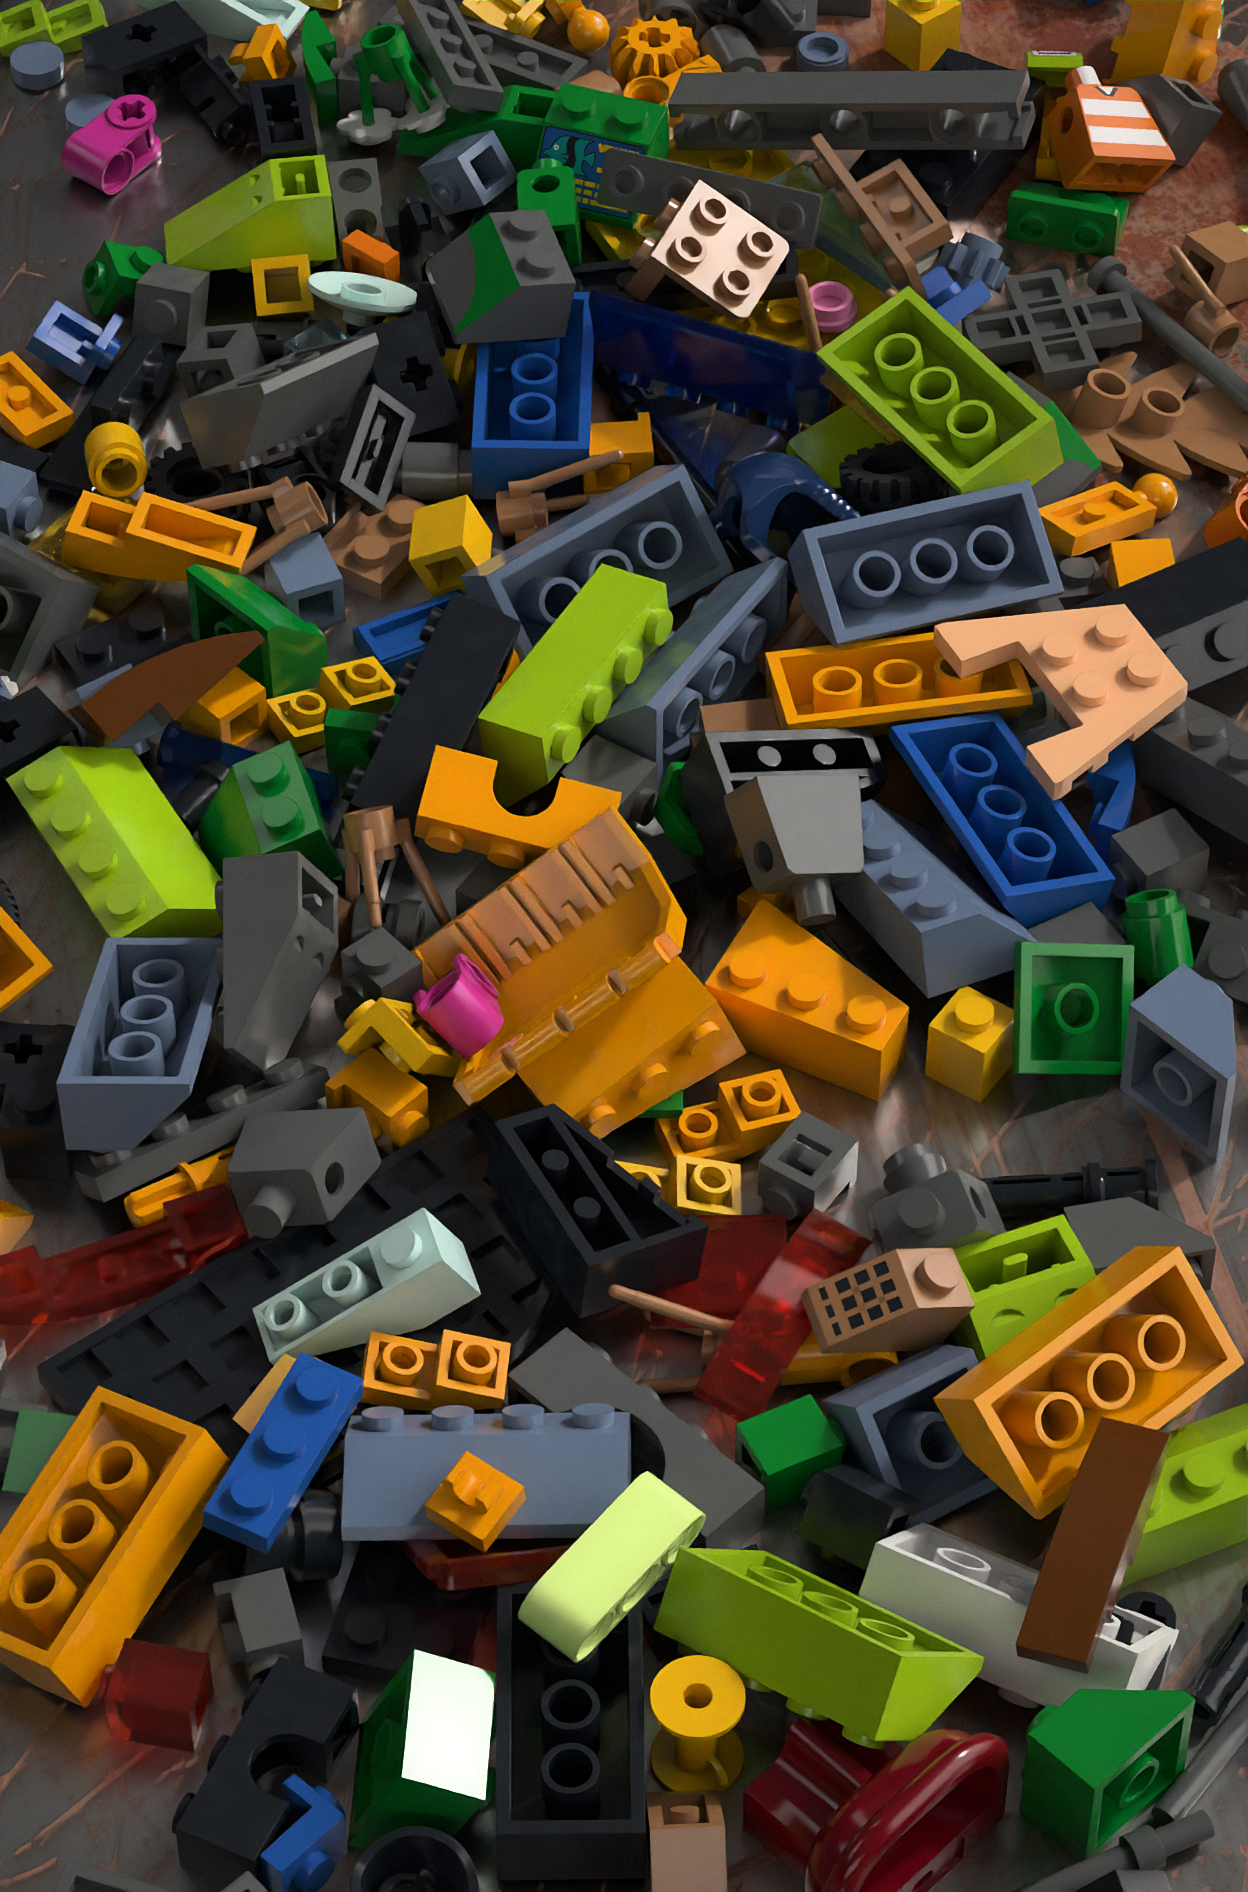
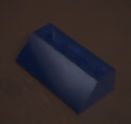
M591 289L588 303L598 363L619 369L616 380L649 389L652 379L668 384L665 393L668 396L699 404L701 394L718 399L715 410L749 419L751 409L768 414L765 425L799 434L802 424L813 426L826 418L837 377L817 359L815 352L644 302Z

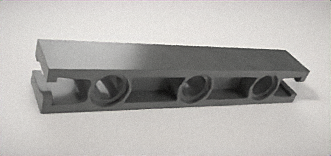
M1028 70L681 73L667 104L670 117H680L681 113H685L680 126H676L674 132L677 150H814L810 138L818 133L822 134L833 150H1024L1036 117L1033 101H1024L1030 85Z

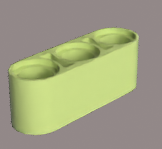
M646 1471L642 1473L533 1586L519 1609L518 1619L573 1662L578 1663L582 1661L673 1566L679 1547H690L703 1527L706 1514L651 1472Z

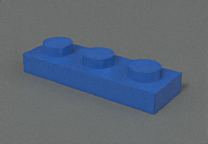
M301 1352L203 1509L202 1526L267 1554L361 1399L364 1379Z

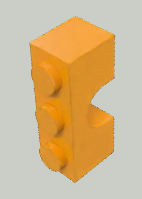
M436 745L417 814L414 836L424 838L427 845L439 851L458 853L462 849L486 854L487 859L498 866L520 869L524 865H529L609 805L613 804L618 811L622 793L560 777L555 798L545 811L534 816H517L502 808L495 798L493 783L498 764L497 760Z

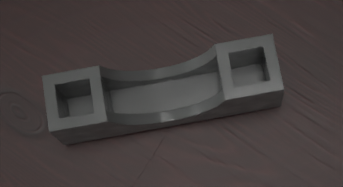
M594 735L562 770L561 777L621 792L622 796L618 812L633 832L640 825L646 826L653 820L652 812L659 794L657 791V763L600 736ZM486 855L455 890L457 917L523 868L510 869L498 866L490 862Z
M566 1327L507 1374L508 1406L533 1404L543 1407L544 1413H572V1409L581 1404L603 1403L613 1406L615 1412H630L631 1454L645 1462L658 1479L706 1514L703 1527L689 1548L738 1550L764 1527L765 1487L757 1474L742 1462L734 1463L714 1447L708 1435L697 1424L690 1421L683 1422L667 1409L650 1386L640 1381L635 1383L614 1366L609 1355L599 1345L593 1342H584Z

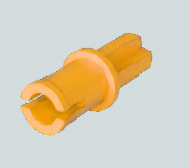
M236 1144L190 1165L186 1162L177 1164L178 1167L174 1169L173 1175L126 1196L124 1208L133 1226L142 1229L187 1208L191 1209L194 1213L201 1212L205 1209L207 1202L232 1191L227 1178V1168Z

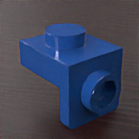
M55 300L25 349L85 385L96 366L107 371L124 342L114 336L125 318L114 313L105 329H102Z
M292 1774L282 1783L283 1800L289 1802L292 1826L260 1854L263 1886L268 1892H317L329 1880L335 1865L348 1853L345 1828L346 1814L340 1802L327 1789L319 1785L311 1788L297 1775Z

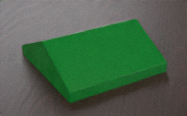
M1015 942L1012 1073L1121 1075L1129 1004L1133 1002L1134 945Z

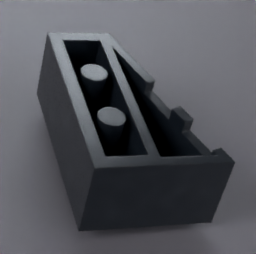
M870 728L704 732L677 775L713 879L746 867L725 807L724 796L756 776L858 775L861 802L874 800L889 777Z
M553 1103L494 1122L486 1176L578 1318L581 1319L627 1303L609 1295L608 1289L613 1284L652 1295L699 1279L709 1225L694 1213L688 1218L684 1217L660 1198L661 1187L647 1176L640 1181L614 1161L615 1151Z

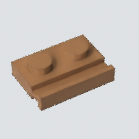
M397 493L394 497L388 496L383 512L367 517L360 512L361 504L357 502L323 537L343 577V584L382 601L413 568L408 561L413 512L428 505Z

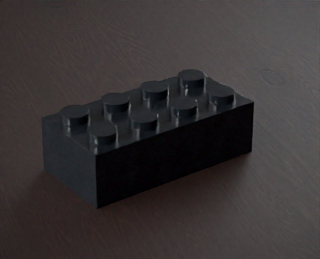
M947 48L930 71L1015 69H1009L974 57L971 54ZM1029 76L1030 85L1024 101H1033L1036 117L1024 150H865L848 171L855 181L858 182L901 158L949 223L954 239L950 240V242L956 244L1040 136L1046 81ZM858 220L851 223L857 227L861 225ZM944 244L932 250L930 253L939 256Z
M538 1581L497 1582L496 1854L498 1880L646 1879L642 1599L586 1658L575 1663L518 1619V1612L523 1601Z

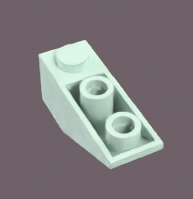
M423 1207L254 1307L253 1313L269 1362L275 1365L284 1353L297 1359L301 1352L309 1356H316L367 1343L371 1330L390 1335H399L423 1329L481 1295L463 1243Z

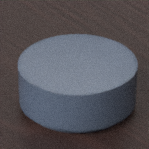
M815 32L806 35L796 45V69L798 72L847 71L849 66V46L843 38L833 33Z
M45 41L28 42L18 46L11 53L10 66L12 78L16 84L30 90L48 89L58 84L65 75L63 52L55 44Z
M98 93L84 94L72 99L65 108L68 134L71 136L75 131L86 126L106 110L114 99Z

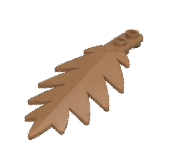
M1132 351L1100 361V369L1090 371L1084 385L1072 390L1044 392L1036 371L1023 379V381L1055 403L1101 461L1103 469L1111 473H1119L1124 465L1115 448L1136 461L1181 481L1189 480L1192 474L1182 454L1203 465L1239 479L1248 470V459L1245 456H1248V414L1243 415L1244 411L1216 386L1183 401L1182 398L1199 373L1187 361L1155 372L1132 385L1125 379L1137 358V354ZM1248 376L1241 377L1246 383H1248Z

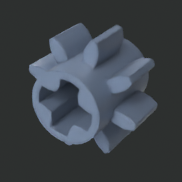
M969 232L964 233L960 243L946 242L936 262V266H943L953 281H957L963 290L980 278L988 290L991 289L1000 293L1004 284V278L1007 277L1010 270L1009 267L1004 265V262L999 260L1003 251L1001 246Z

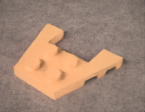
M1125 604L945 622L934 626L933 643L960 679L1004 662L1018 659L1072 728L1069 731L1026 746L1025 765L1053 801L1062 798L1071 791L1072 781L1086 770L1094 773L1107 763L1109 752L1127 738L1135 741L1186 701L1187 681Z

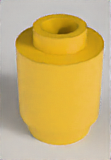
M107 422L97 426L90 432L84 444V455L89 478L93 486L102 494L110 497H126L136 492L143 485L148 471L142 442L138 433L132 427L120 422Z

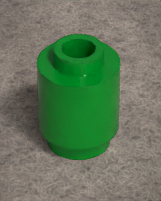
M1153 889L1126 897L1127 911L1121 915L1125 941L1127 945H1134V978L1145 979L1146 986L1153 987L1183 963L1189 968H1193L1194 958L1185 905L1177 902L1176 891L1173 889Z

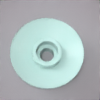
M339 271L318 272L308 277L307 288L321 300L342 309V320L353 325L370 327L376 325L377 316L399 315L413 311L416 308L417 292L391 280L366 274Z

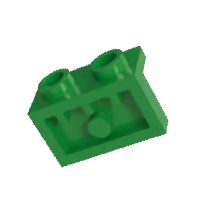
M1021 180L1019 189L1011 191L1008 199L1005 239L1102 257L1115 256L1128 217L1129 199L1112 197L1102 193L1065 189L1047 183Z

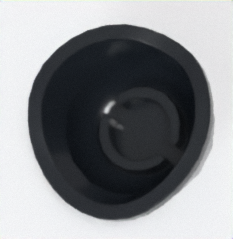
M405 1826L382 1835L361 1854L350 1877V1892H479V1883L471 1857L457 1840L431 1827Z

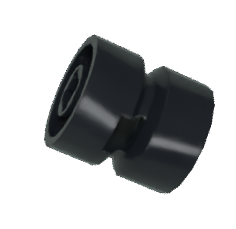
M326 1487L307 1488L267 1554L221 1535L223 1560L229 1579L282 1567L284 1572L290 1573L295 1583L329 1580L338 1576L342 1565L343 1541L341 1538L340 1511L332 1491Z

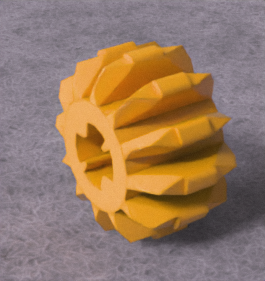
M655 15L651 21L645 22L638 18H633L630 27L623 26L617 28L616 37L611 41V49L608 53L611 76L616 79L623 91L626 85L635 78L649 75L664 78L700 58V51L697 50V41L693 38L692 28L679 27L676 18L665 22L658 21Z

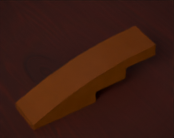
M1106 1417L1101 1418L1081 1462L1039 1572L1015 1644L1017 1656L1084 1674L1089 1673L1105 1619L1111 1620L1127 1565H1133L1170 1446L1171 1433Z

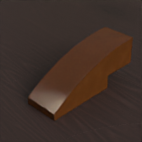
M256 630L219 635L179 646L145 660L107 681L74 705L68 712L99 747L114 743L148 711L161 726L176 721L265 639Z

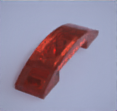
M226 1182L163 1202L164 1220L147 1226H142L44 1259L40 1258L35 1244L0 1255V1324L33 1325L86 1317L137 1302L165 1290L249 1239L248 1229Z
M814 1208L790 1238L746 1303L697 1382L692 1394L739 1422L761 1414L781 1385L789 1367L813 1332L800 1294L808 1286L859 1265L873 1242Z

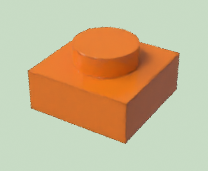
M358 229L342 240L344 272L376 276L401 284L398 251Z

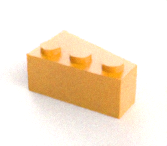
M1124 0V3L1131 6L1132 10L1125 34L1120 32L1114 34L1110 50L1118 53L1112 78L1110 80L1103 79L1100 84L1105 85L1153 74H1162L1189 81L1194 87L1199 83L1206 82L1214 73L1218 63L1216 46L1218 29L1223 19L1221 11L1222 0Z
M761 897L705 982V988L719 1003L746 1051L879 1102L906 1058L909 1006Z
M677 955L670 960V964L634 990H628L612 1006L580 1029H574L566 1039L526 1068H520L516 1073L541 1107L553 1103L556 1104L597 1138L602 1139L611 1131L646 1112L650 1107L669 1099L671 1095L688 1088L747 1054L719 1003Z

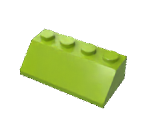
M910 286L904 288L816 352L817 359L959 494L1028 479L1031 486H1033L1064 463L1054 418Z
M602 563L479 714L477 719L483 757L498 761L493 792L502 808L509 807L549 784L561 767L574 759L579 750L580 743L594 725L601 723L606 718L611 704L627 684H632L637 679L643 663L654 649L667 641L672 630L673 615L668 607L666 583Z
M58 746L6 778L7 783L31 823L108 938H212L223 931V920L219 917L215 905V886L217 881L222 879L132 748Z
M1248 1402L1167 1432L1171 1433L1170 1446L1133 1565H1127L1120 1588L1248 1540Z
M679 1547L653 1627L654 1630L678 1641L677 1652L685 1657L703 1655L719 1659L738 1673L744 1687L761 1692H772L774 1690L788 1697L786 1707L789 1710L816 1720H827L830 1718L844 1725L841 1733L843 1737L859 1745L874 1749H883L886 1741H912L919 1735H922L978 1675L985 1657L761 1550Z

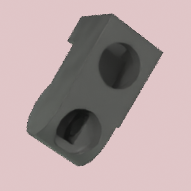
M376 158L327 162L339 259L343 260L342 240L356 229L380 242H384L383 205ZM349 176H361L370 182V186L367 189L345 191L339 184Z

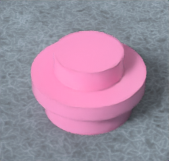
M825 281L809 288L819 332L825 334L836 333L849 328L857 318V303L852 297L851 291L845 285L838 282ZM800 308V316H801V319H802V321H803V317H802V313H801V308Z

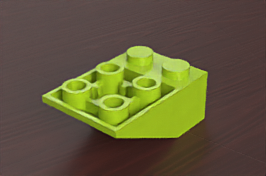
M325 155L269 159L164 223L167 264L210 272V274L213 270L236 268L239 272L252 273L251 259L308 254L310 268L323 264L325 260L337 259L332 196Z
M1063 1214L953 1249L975 1307L951 1334L959 1347L973 1349L978 1363H980L1096 1276L1092 1263Z

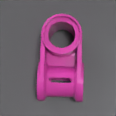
M131 94L114 100L106 110L68 138L61 154L63 170L108 195L120 192L131 179L147 166L155 163L161 156V141L154 134L153 123L156 121L157 116L154 102L148 97Z
M460 952L453 959L454 967L427 992L419 989L412 998L417 1005V1013L465 1059L479 1052L495 1037L504 1023V1017L497 1000L499 993L476 964Z

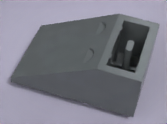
M299 851L223 858V880L217 881L215 886L216 910L219 917L223 920V943H219L215 950L216 972L219 980L223 983V1006L217 1008L215 1016L216 1034L219 1043L224 1046V1050L263 1079H265L263 1074L265 1069L285 1060L338 950V887Z

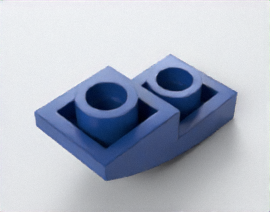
M1128 738L1109 752L1107 763L1094 773L1088 772L1086 788L1094 790L1092 818L1088 837L1096 840L1095 850L1106 866L1109 863L1111 835L1123 831L1131 825L1135 789V760L1132 745Z

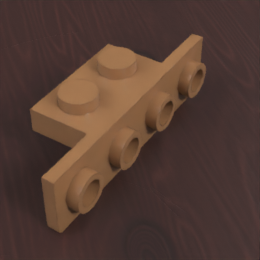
M818 133L811 137L810 140L818 158L811 161L810 164L824 190L828 191L835 188L837 192L834 194V198L849 224L856 220L860 222L861 225L857 229L865 246L873 257L880 253L883 254L885 258L881 262L894 287L900 290L905 286H910L920 297L928 301L929 297L914 261L954 239L947 220L901 158L856 182L822 134Z

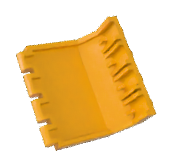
M613 804L602 810L410 951L422 962L423 982L428 989L454 967L453 959L461 952L478 966L499 993L497 1000L504 1017L501 1029L479 1052L469 1058H461L453 1082V1087L468 1106L473 1102H479L515 1076L516 1071L520 1068H526L566 1039L574 1029H580L612 1006L628 990H634L670 964V960L682 951L687 918L653 857Z

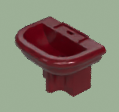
M805 1717L796 1720L786 1733L784 1748L776 1761L744 1789L742 1828L805 1882V1892H930L966 1859V1851L1004 1816L1010 1758L1006 1742L997 1735L987 1732L971 1735L961 1730L943 1727L919 1735L904 1748L895 1741H886L883 1749H874L859 1745L843 1737L841 1733L844 1725L830 1718L822 1720L816 1726Z

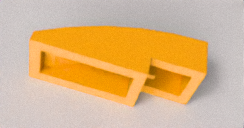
M83 490L65 530L60 563L103 574L170 582L187 581L186 569L195 563L239 575L256 536L257 527L146 492L142 493L137 506H133Z

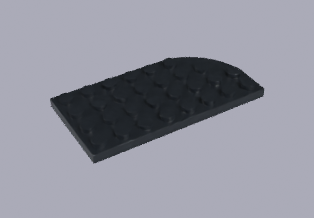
M476 1103L382 1159L378 1169L332 1221L323 1225L284 1226L281 1232L274 1238L253 1236L37 1365L38 1377L41 1385L67 1415L78 1416L97 1386H100L205 1428L233 1463L250 1434L232 1418L274 1366L269 1362L253 1308L424 1207L463 1243L481 1295L423 1329L395 1336L438 1345L442 1332L446 1329L511 1343L508 1363L510 1365L524 1352L540 1331L556 1299L558 1285L486 1176L493 1127L496 1121ZM366 1343L312 1357H316L323 1362L361 1377ZM358 1402L357 1408L350 1415L307 1488H315L344 1470L345 1435L351 1416H362L363 1410L379 1405ZM403 1409L404 1415H420V1410ZM202 1526L186 1551L194 1562L199 1561L221 1547V1534Z

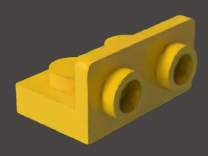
M382 997L376 1002L373 999L367 1000L356 1008L344 1023V1027L348 1031L337 1042V1045L345 1054L360 1056L372 1046L406 1074L413 1069L423 1076L431 1074L453 1078L457 1073L462 1058L417 1013L416 1004Z

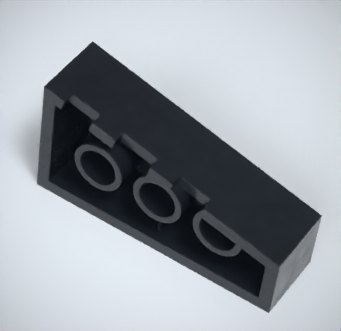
M455 591L445 610L434 606L419 638L420 641L428 645L419 663L411 659L407 660L393 693L402 696L393 715L384 711L381 713L369 738L368 746L375 748L376 751L367 768L358 764L355 766L345 786L341 798L350 802L348 813L371 807L392 805L395 820L409 818L412 838L418 848L422 838L414 836L416 819L435 747L439 745L466 752L475 730L474 722H478L477 717L492 700L491 698L498 682L501 683L509 668L522 622ZM400 844L395 845V847L402 849Z

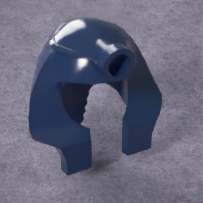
M765 451L744 457L726 471L718 491L716 506L708 514L721 542L724 543L729 536L739 538L741 543L761 562L777 557L767 546V534L769 531H786L792 547L802 530L827 525V511L836 518H839L840 521L861 517L860 513L854 510L852 505L843 500L841 495H838L830 485L797 457L779 452ZM787 556L784 560L788 561V579L797 586Z

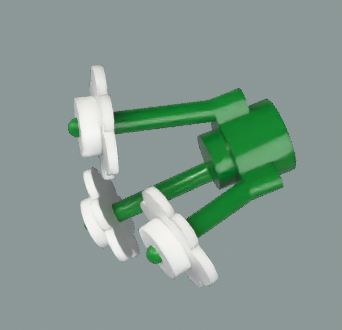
M389 23L376 26L362 35L360 39L362 51L352 56L359 76L361 110L352 111L348 114V118L337 122V132L341 135L349 136V140L352 142L371 146L389 140L392 137V131L397 129H416L417 133L435 130L437 126L446 120V109L451 106L446 103L434 78L430 79L409 46L404 30L397 24ZM371 73L378 75L379 79L383 82H392L402 78L411 96L405 104L406 116L398 119L391 117V112L388 109L373 108Z

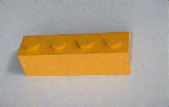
M934 632L865 640L835 648L831 644L765 652L766 698L772 697L780 730L869 727L874 737L876 735L889 734L892 726L998 711L1004 720L1020 717L1033 704V694L1021 662L1018 659L1004 662L960 679L934 645Z
M1136 1246L936 1395L933 1400L965 1456L1034 1519H1043L1067 1500L1081 1462L1102 1417L1158 1430L1242 1366L1244 1361L1179 1246Z
M97 1386L0 1534V1663L39 1688L84 1708L88 1706L202 1528L203 1509L232 1464L205 1428Z

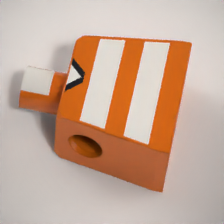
M1082 66L1072 70L1065 76L1063 81L1068 93L1049 113L1047 119L1064 188L1146 193L1176 161V158L1138 92L1130 87L1101 86L1096 72L1091 66Z

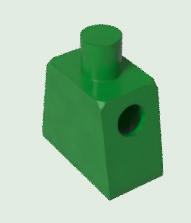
M553 158L540 159L532 165L531 169L522 170L517 174L518 210H545L553 231H559L560 247L568 265L583 264L580 215L574 169L563 166L560 161Z

